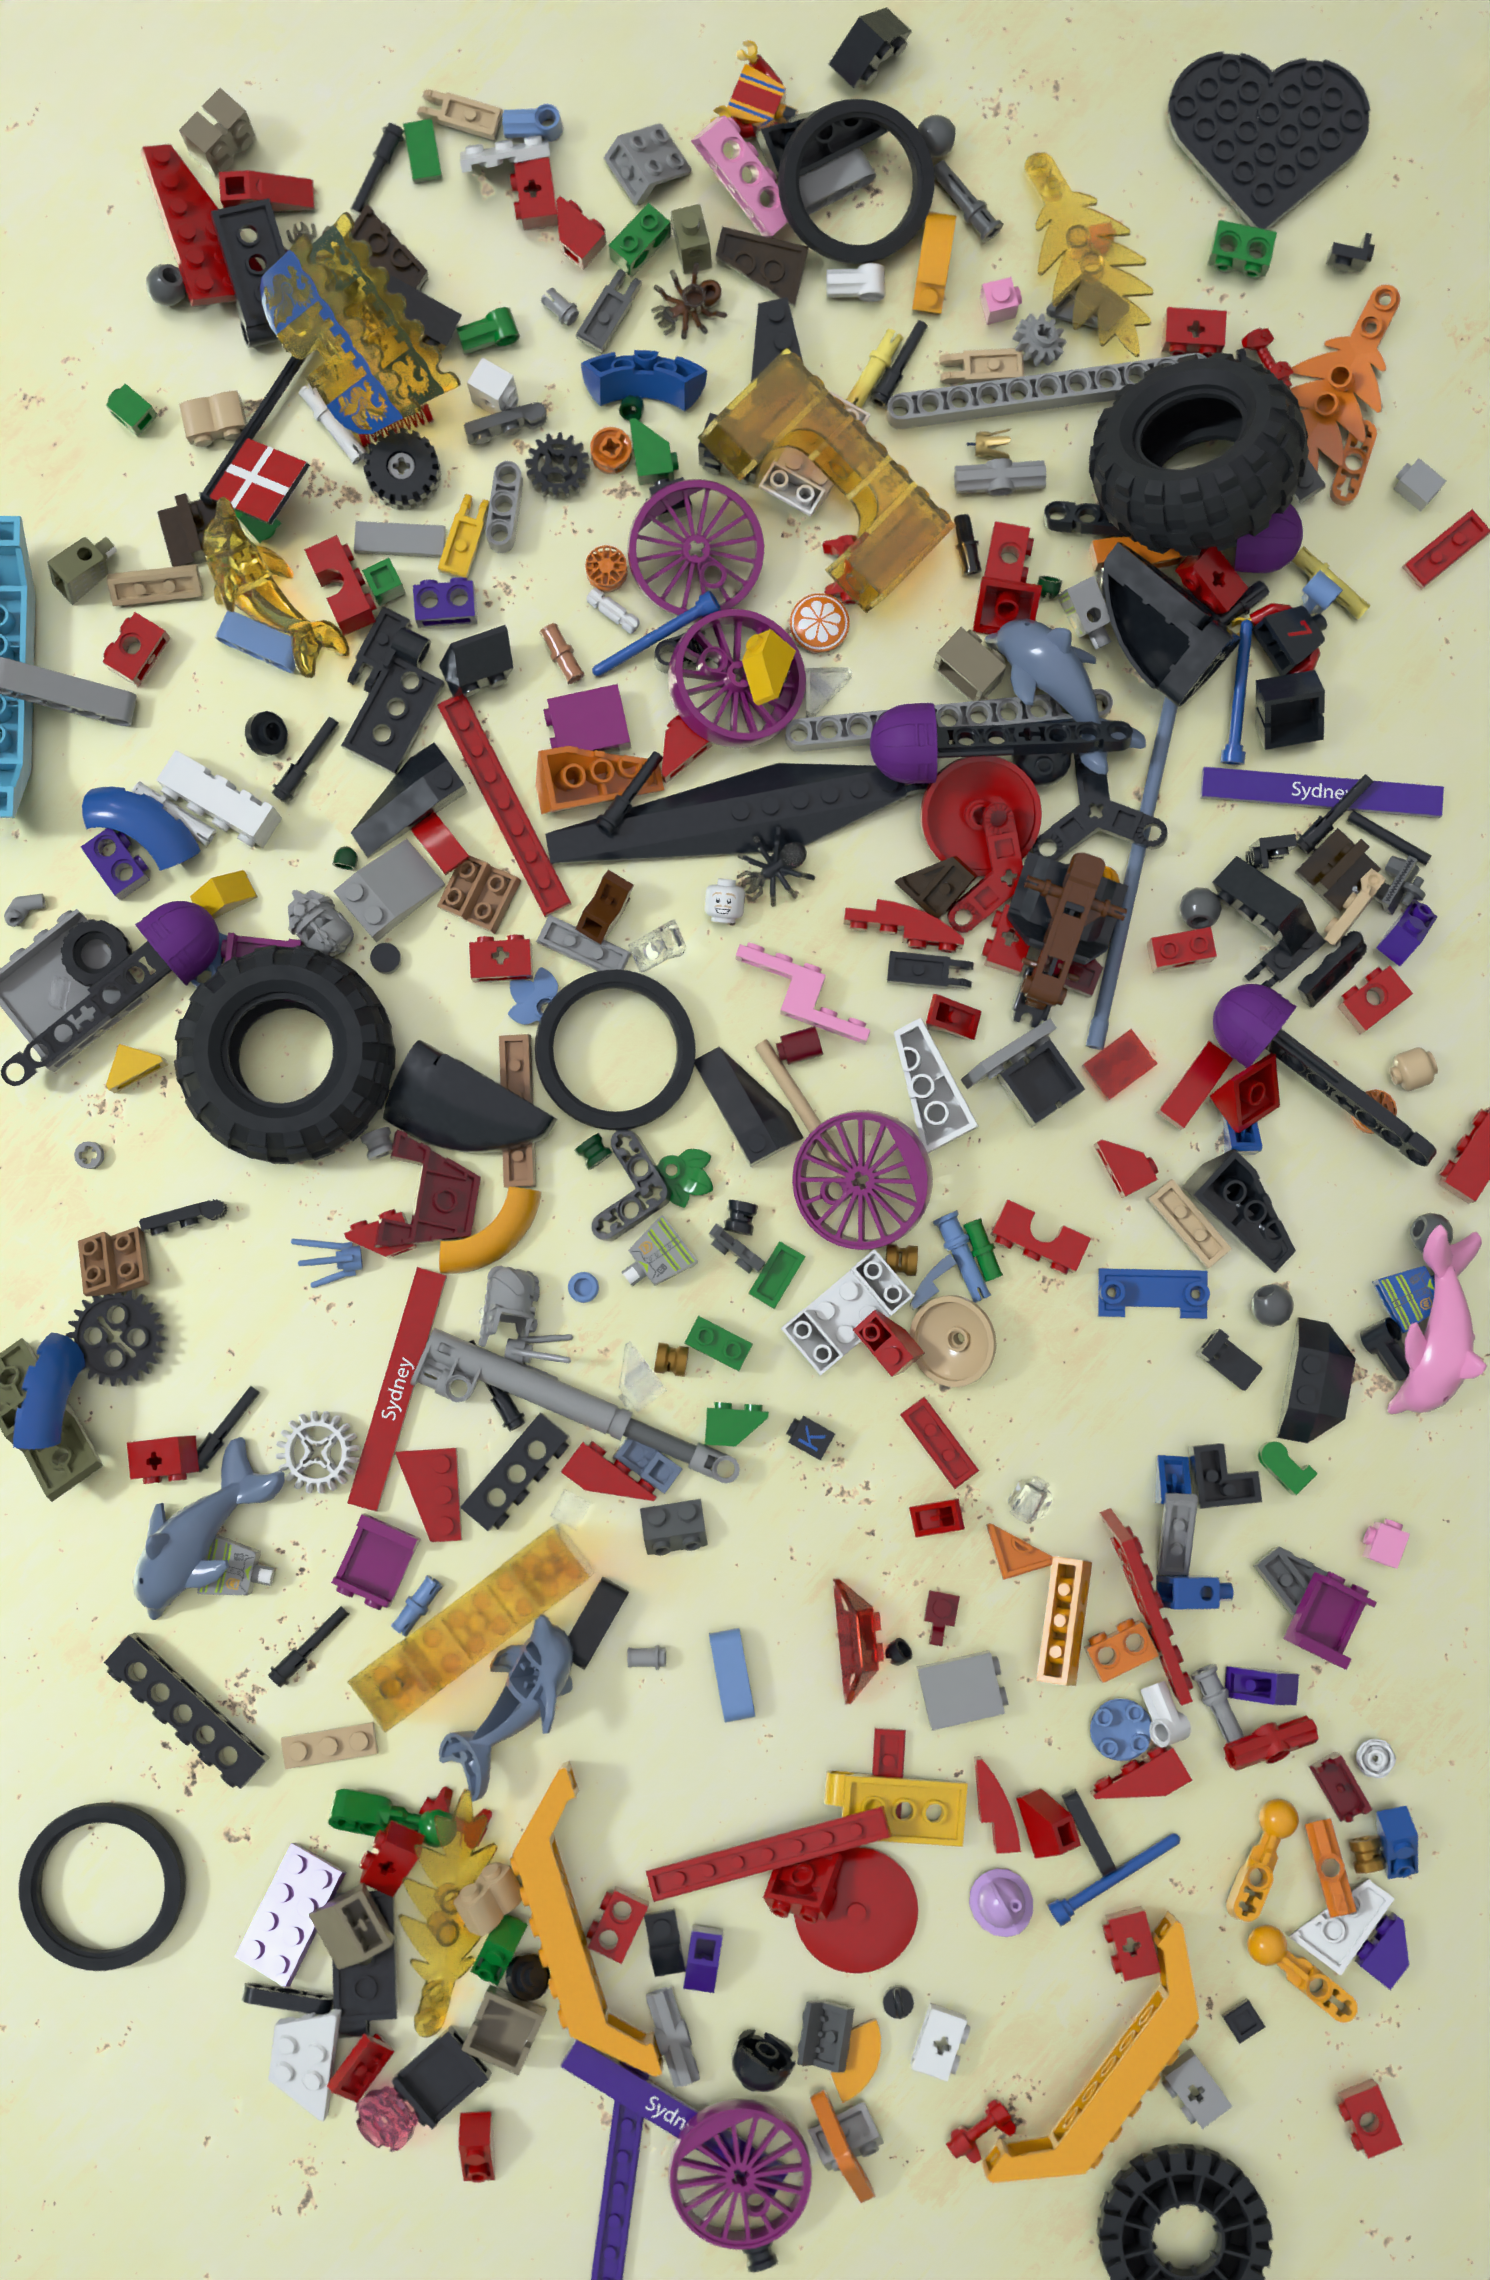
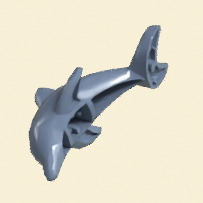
M1026 618L1007 622L997 633H992L985 637L984 641L988 647L1005 656L1012 666L1010 680L1013 690L1025 705H1033L1035 690L1038 687L1053 697L1076 722L1092 721L1101 724V721H1111L1099 716L1095 693L1083 664H1096V657L1085 650L1071 646L1072 635L1070 630L1066 628L1051 629L1040 622ZM1132 727V741L1129 748H1145V736ZM1116 732L1111 734L1115 739L1126 738L1123 733ZM1086 733L1082 734L1081 738L1090 741L1096 737ZM1102 749L1095 752L1079 753L1082 763L1090 770L1098 774L1106 775L1108 773V752H1102Z
M243 1437L231 1440L225 1449L221 1468V1490L187 1505L172 1515L167 1521L164 1504L159 1503L155 1505L149 1519L145 1547L137 1561L132 1582L134 1596L142 1606L146 1607L147 1614L151 1620H156L162 1616L166 1606H169L186 1588H201L213 1583L228 1569V1560H205L218 1531L238 1504L265 1503L274 1499L282 1489L285 1481L284 1472L279 1470L271 1474L253 1473L247 1459L246 1445Z
M541 1614L535 1620L532 1634L523 1645H510L496 1654L491 1662V1672H507L509 1674L499 1699L481 1726L476 1731L452 1732L446 1735L440 1744L439 1761L441 1763L455 1761L462 1764L467 1778L469 1797L472 1802L483 1798L488 1789L491 1747L524 1730L540 1717L543 1734L550 1733L555 1716L556 1698L570 1693L572 1690V1679L569 1676L573 1661L572 1645L566 1632L559 1626L551 1624L549 1618L544 1614Z

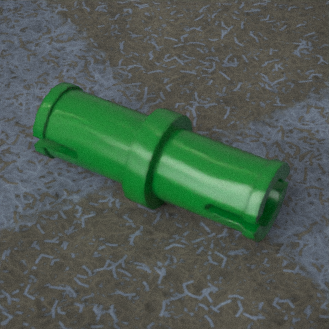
M979 1218L964 1224L963 1226L973 1248L971 1253L973 1257L976 1256L985 1278L984 1281L987 1282L1002 1276L1003 1273L993 1252L995 1249L994 1243H990L982 1224V1219Z

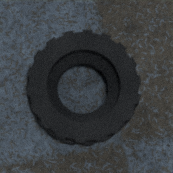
M95 919L88 920V922L82 921L75 928L72 927L67 937H64V944L61 947L62 964L66 967V972L77 982L90 987L132 954V949L129 948L130 943L121 930L104 920L96 921ZM94 939L105 941L111 949L109 963L99 969L88 967L82 960L84 945Z

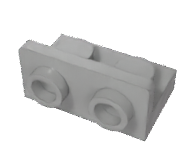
M864 2102L837 2115L855 2157L860 2155L868 2157L879 2150L878 2146L884 2143ZM821 2124L809 2129L808 2132L824 2167L828 2171H840Z

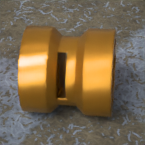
M894 1244L887 1245L885 1262L895 1273L904 1272L907 1276H916L918 1246L908 1245L906 1248H899ZM899 1253H901V1267H899Z
M659 1343L654 1372L664 1374L668 1371L673 1372L675 1376L685 1377L689 1347L679 1346L678 1348H672L666 1343Z
M1363 1836L1349 1841L1350 1851L1356 1857L1353 1863L1355 1873H1372L1386 1868L1385 1859L1379 1854V1849L1382 1846L1380 1836Z

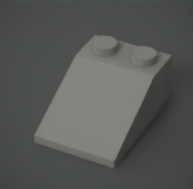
M405 839L358 870L333 892L377 943L442 889L445 883L413 845Z

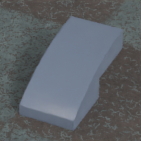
M951 1254L943 1258L922 1280L911 1300L910 1307L912 1310L939 1292L933 1281L957 1264Z
M627 1437L613 1455L614 1458L664 1494L682 1471L680 1466L661 1452Z

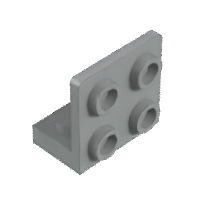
M661 123L618 135L604 156V160L635 206L644 203L656 185L689 175L692 171V168Z

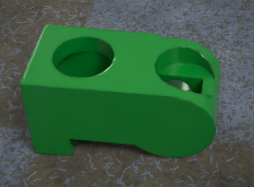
M1266 1442L1258 1450V1460L1291 1495H1297L1318 1474L1310 1465H1304L1300 1468L1288 1456L1286 1447L1280 1442Z

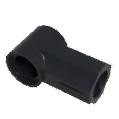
M1387 1317L1361 1330L1360 1338L1365 1349L1371 1354H1377L1393 1379L1400 1381L1406 1378L1410 1367L1405 1359V1345L1401 1341L1402 1333L1398 1324L1392 1318Z

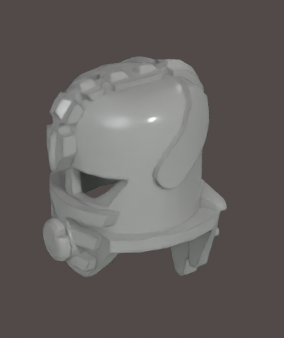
M293 890L292 895L295 900L288 905V930L290 933L297 935L304 943V947L317 949L328 956L334 957L336 954L345 953V949L352 941L354 933L352 926L344 916L334 909L335 904H333V900L314 890H310L306 894Z
M502 1265L495 1266L488 1273L485 1305L479 1310V1313H481L479 1321L481 1325L479 1346L482 1347L486 1346L488 1337L496 1333L499 1321L515 1323L517 1333L523 1338L528 1337L529 1333L535 1332L538 1323L537 1319L534 1318L536 1308L532 1307L533 1301H538L540 1287L538 1286V1278L530 1271L525 1272L522 1269H513L512 1267L505 1268Z

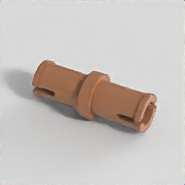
M552 623L542 628L540 635L552 653L550 655L552 661L558 664L567 683L573 684L581 680L585 674L573 656L574 649L570 644L567 645L558 629V625Z

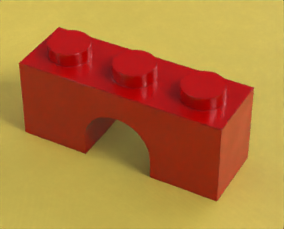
M335 535L304 549L321 587L335 582L343 584L342 589L337 594L326 598L343 636L377 622L372 613L377 607L370 592L364 594L361 586L366 583L359 567L354 570L351 567L350 562L355 559L348 543L341 545L338 536Z
M1007 1199L990 1235L996 1237L994 1242L1008 1249H1011L1014 1245L1024 1250L1022 1255L1033 1261L1039 1262L1040 1258L1052 1263L1050 1268L1061 1274L1067 1275L1068 1271L1076 1272L1091 1238L1063 1225L1053 1241L1041 1242L1032 1235L1030 1229L1035 1212Z

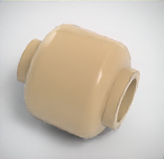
M1416 1047L1397 1054L1393 1059V1067L1389 1071L1395 1085L1400 1084L1406 1091H1412L1431 1084L1434 1081V1075L1438 1073V1067L1430 1051L1426 1052L1424 1049Z

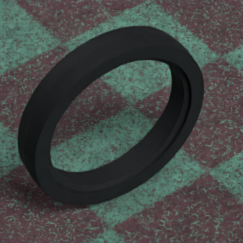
M841 100L823 106L812 113L791 135L779 165V198L790 227L810 249L828 259L843 263H871L886 258L900 250L922 227L929 213L934 194L935 177L933 162L922 135L913 123L899 111L886 104L872 100ZM844 119L867 120L888 130L903 147L912 170V195L903 219L888 235L876 242L865 245L843 243L825 234L808 215L800 194V167L809 144L825 127Z
M628 970L596 971L586 974L566 985L546 1007L540 1019L535 1037L536 1067L540 1080L550 1098L560 1109L575 1120L591 1127L605 1130L636 1128L648 1124L665 1114L685 1091L695 1063L694 1032L689 1017L681 1003L665 986L656 980ZM612 988L634 991L654 1002L668 1018L674 1031L677 1048L675 1067L664 1089L653 1100L641 1107L617 1112L591 1107L576 1098L561 1080L553 1053L557 1026L571 1005L592 992Z
M120 1803L87 1804L69 1810L54 1819L40 1832L25 1856L19 1877L20 1908L26 1926L33 1938L55 1959L71 1967L88 1971H108L129 1966L156 1950L175 1926L182 1910L186 1890V1875L182 1856L169 1832L149 1814ZM112 1823L134 1831L151 1846L162 1867L164 1898L160 1912L153 1925L141 1938L123 1947L99 1950L76 1944L65 1937L54 1926L44 1908L41 1894V1879L45 1862L51 1850L68 1832L87 1824Z

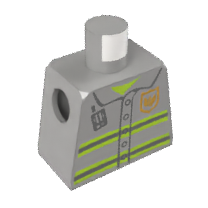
M1094 576L1066 589L1057 596L1079 638L1088 634L1095 650L1111 642L1104 625L1111 622ZM1087 613L1091 614L1093 622L1088 620Z
M662 1215L628 1250L636 1261L623 1270L622 1274L632 1287L646 1276L656 1286L695 1266L698 1261Z
M216 1535L205 1560H228L229 1567L217 1581L198 1588L197 1593L252 1594L254 1583L271 1586L275 1568L258 1565L261 1551L221 1535Z

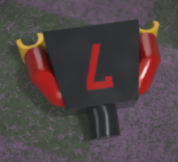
M1270 603L1249 614L1250 618L1248 619L1238 617L1233 620L1231 628L1241 624L1244 620L1252 622L1254 626L1252 628L1253 634L1280 676L1315 669L1321 655L1319 646L1325 642L1322 631L1327 628V621L1323 615L1316 614L1311 617L1304 606L1292 608L1290 605Z

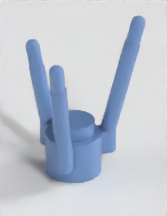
M291 1239L293 1245L342 1250L336 1251V1256L298 1261L299 1266L337 1263L338 1269H344L310 1284L312 1288L344 1277L356 1276V1270H363L360 1246H353L352 1242L335 1243Z

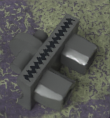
M1409 855L1407 860L1391 856L1385 872L1395 877V880L1391 885L1384 883L1373 897L1383 905L1385 912L1393 915L1400 902L1409 906L1413 899L1423 901L1426 896L1425 892L1420 889L1424 879L1416 876L1420 870L1416 865L1418 861L1416 858Z

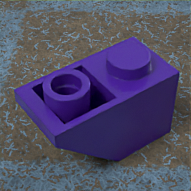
M1413 899L1411 904L1405 908L1384 935L1376 949L1400 967L1422 943L1438 916L1426 904Z
M1393 1912L1389 1917L1385 1915L1380 1919L1375 1927L1376 1934L1370 1941L1366 1940L1356 1953L1358 1957L1355 1960L1359 1966L1389 1990L1393 1988L1409 1967L1404 1920Z
M692 1925L683 1989L714 1993L723 1929Z

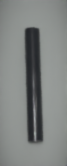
M1354 810L1347 819L1348 822L1407 856L1410 855L1416 858L1419 863L1425 866L1432 856Z

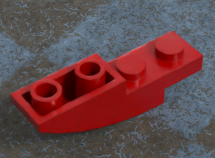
M877 899L875 911L845 908L843 924L849 925L851 930L867 931L868 927L880 928V933L891 935L897 934L898 930L903 931L902 943H908V948L925 950L927 945L938 947L940 952L956 953V949H962L964 946V938L940 919L905 904Z

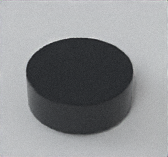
M381 943L373 948L370 961L379 973L391 974L401 965V954L393 944Z

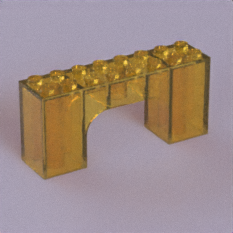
M787 347L698 436V439L739 482L771 451L782 447H789L804 453L853 504L858 514V532L854 540L835 558L825 571L865 613L883 601L956 526L951 521L950 515L930 499L926 489L918 486L909 477L906 468L897 464L889 456L886 447L880 442H876L870 436L865 425L861 421L854 419L846 410L844 403L840 399L833 397L825 388L823 381L818 376L813 375L803 365L802 359Z
M560 1523L555 1524L509 1558L472 1589L347 1682L386 1733L519 1630L588 1580L595 1573V1570Z

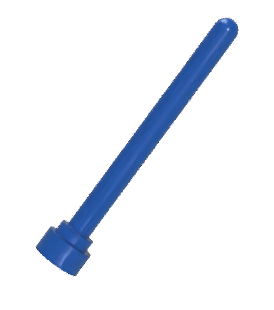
M710 590L700 595L694 607L596 664L592 668L593 674L597 677L602 676L697 618L721 611L716 597Z
M1250 620L1242 621L1239 637L1241 641L1238 645L1229 743L1225 744V750L1221 751L1220 763L1229 765L1245 764L1246 752L1243 751V745H1241L1253 628Z
M1176 1833L1170 1834L1118 1867L1116 1871L1104 1876L1070 1899L1066 1900L1064 1898L1061 1901L1056 1899L1047 1906L1059 1926L1062 1927L1071 1921L1070 1917L1075 1915L1073 1911L1180 1843V1836Z

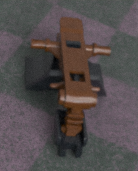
M1028 852L1007 912V919L1026 945L1042 951L1037 962L1027 958L1022 959L1023 964L1032 967L1026 968L1012 1003V1010L1014 1011L1013 1021L1020 1022L1024 1013L1031 1015L1029 1024L1031 1027H1037L1041 1020L1046 1021L1051 1007H1055L1056 1004L1062 1006L1065 1000L1067 988L1063 986L1066 978L1076 982L1080 979L1079 976L1068 973L1072 961L1086 965L1105 953L1117 919L1121 921L1125 919V916L1119 913H1127V908H1122V904L1129 886L1102 877L1105 869L1103 859L1082 852L1075 853L1070 863L1064 864ZM1058 959L1063 960V964L1058 963L1057 967L1060 968V971L1056 976L1053 975Z

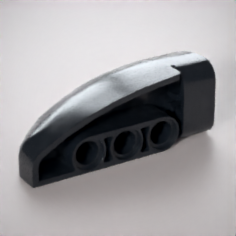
M1117 542L1104 561V590L1108 614L1118 643L1140 677L1150 687L1157 689L1179 708L1219 669L1238 646L1241 638L1219 621L1220 617L1214 611L1127 545Z
M418 1040L412 1046L402 1063L391 1087L383 1113L385 1121L408 1135L437 1147L463 1153L504 1152L539 1142L549 1135L558 1120L456 1058L454 1059L422 1040Z

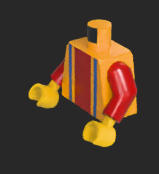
M752 40L742 42L748 49V55L742 49L736 52L737 58L741 61L748 60L749 65L744 64L728 106L722 105L713 109V112L719 116L726 115L727 118H732L738 124L741 130L739 134L744 140L756 138L751 125L753 123L798 114V109L784 104L786 88L772 67L761 55L757 54V45Z

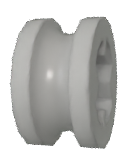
M83 1142L75 1149V1161L82 1168H96L104 1160V1150L95 1142ZM91 1146L93 1147L92 1152H96L97 1157L91 1159V1163L87 1164L85 1163L87 1159H82V1152H87L88 1147Z

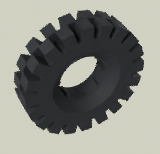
M1177 2144V2149H1169L1167 2145L1152 2148L1153 2154L1145 2158L1141 2153L1129 2161L1131 2167L1125 2173L1120 2169L1112 2179L1113 2188L1110 2193L1105 2192L1100 2204L1102 2215L1101 2218L1098 2217L1097 2235L1100 2242L1098 2247L1111 2280H1265L1262 2272L1264 2266L1270 2267L1273 2252L1269 2247V2240H1273L1271 2223L1267 2218L1268 2211L1249 2178L1231 2160L1223 2159L1218 2152L1206 2147L1203 2148V2151L1198 2150L1193 2144ZM1181 2205L1197 2206L1201 2213L1204 2210L1207 2211L1215 2219L1216 2225H1213L1215 2233L1218 2232L1217 2243L1214 2251L1210 2250V2257L1196 2267L1191 2265L1189 2269L1174 2268L1171 2262L1168 2261L1166 2264L1162 2262L1154 2253L1157 2245L1155 2241L1152 2242L1155 2225L1161 2222L1160 2217L1174 2207L1180 2209L1179 2206Z

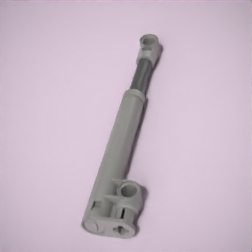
M434 1328L410 1383L413 1386L420 1383L434 1389L436 1394L451 1401L463 1402L471 1397L478 1380L601 1433H608L611 1437L620 1441L622 1436L683 1461L689 1464V1469L719 1482L731 1483L739 1475V1464L730 1455L699 1442L696 1446L631 1418L633 1413L631 1411L617 1408V1405L437 1328ZM424 1373H427V1374H430V1375L436 1377L437 1380H435V1379H433V1378H430V1377L424 1375ZM457 1379L463 1380L467 1384V1392L462 1397L454 1396L450 1389L451 1384ZM723 1460L731 1461L734 1465L733 1474L727 1478L721 1477L717 1473V1466Z

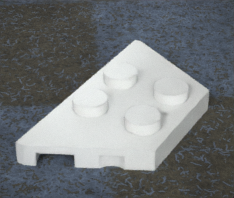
M333 2009L329 2014L316 2016L315 2013L305 2014L300 2018L288 2017L279 2019L274 2028L268 2080L323 2122L329 2112L331 2091L326 2085L332 2079L341 2016V2010Z

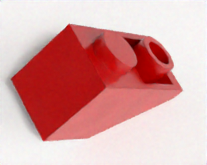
M559 196L556 203L561 252L584 270L607 244L605 228L596 219L592 218L589 220L582 214V209L574 201L569 200L567 202Z
M395 1209L378 1215L379 1220L384 1218L408 1224L405 1214L403 1212L396 1213ZM367 1220L359 1221L349 1226L351 1231L344 1233L347 1240L387 1258L417 1248L416 1244L382 1248L374 1247L379 1220L369 1224Z
M874 1310L853 1329L891 1377L903 1373L925 1353L906 1329L878 1310Z
M1041 1788L1016 1798L1035 1859L1062 1855L1081 1846L1072 1814Z
M491 2112L460 2113L458 2149L463 2181L481 2183L487 2180H495L494 2128Z

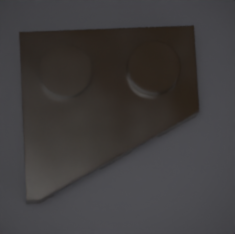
M953 856L898 878L895 883L925 912L941 919L978 875L957 856Z

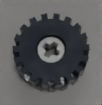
M400 428V433L395 434L394 429L388 430L389 436L385 438L380 434L376 437L378 443L375 445L371 442L368 447L370 453H365L364 457L366 466H363L364 473L375 497H379L380 502L384 505L390 503L393 509H398L399 505H401L405 510H410V505L416 503L417 507L422 506L424 498L429 501L433 497L432 490L437 491L439 487L438 479H441L440 463L434 447L430 445L429 440L425 436L421 438L419 432L414 430L412 434H409L406 428ZM400 461H404L406 466L410 467V469H405L403 475H400L398 470L394 469L399 466Z

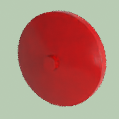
M998 756L962 757L942 768L937 773L936 783L928 785L920 810L922 833L933 854L940 861L957 856L978 876H986L992 870L982 816L987 806L995 802H1001L1006 804L1013 812L1021 857L1023 859L1033 847L1042 821L1040 797L1027 774L1015 764ZM1002 810L993 812L990 817L991 824L994 826L1003 825L1007 818L1006 813Z
M858 1846L840 1851L843 1860L833 1885L836 1895L827 1920L818 1919L816 1923L812 1924L799 1918V1915L794 1914L798 1934L807 1950L824 1965L840 1972L853 1974L881 1969L898 1958L910 1943L918 1920L917 1895L912 1881L903 1867L891 1856L878 1849Z

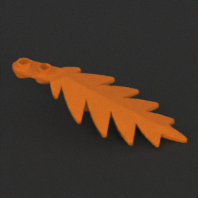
M1392 285L1378 286L1372 292L1350 336L1336 337L1325 341L1326 347L1337 349L1338 351L1312 357L1291 367L1296 375L1322 379L1290 388L1298 400L1299 407L1307 408L1301 410L1308 433V459L1317 472L1319 466L1318 449L1339 467L1344 465L1343 442L1337 422L1361 443L1366 441L1363 417L1354 394L1375 412L1380 413L1382 411L1379 386L1371 365L1381 372L1386 371L1384 359L1377 348L1400 305V294ZM1389 296L1391 302L1385 306L1381 305V298ZM1371 323L1376 324L1377 329L1375 332L1368 333L1366 331L1367 325Z

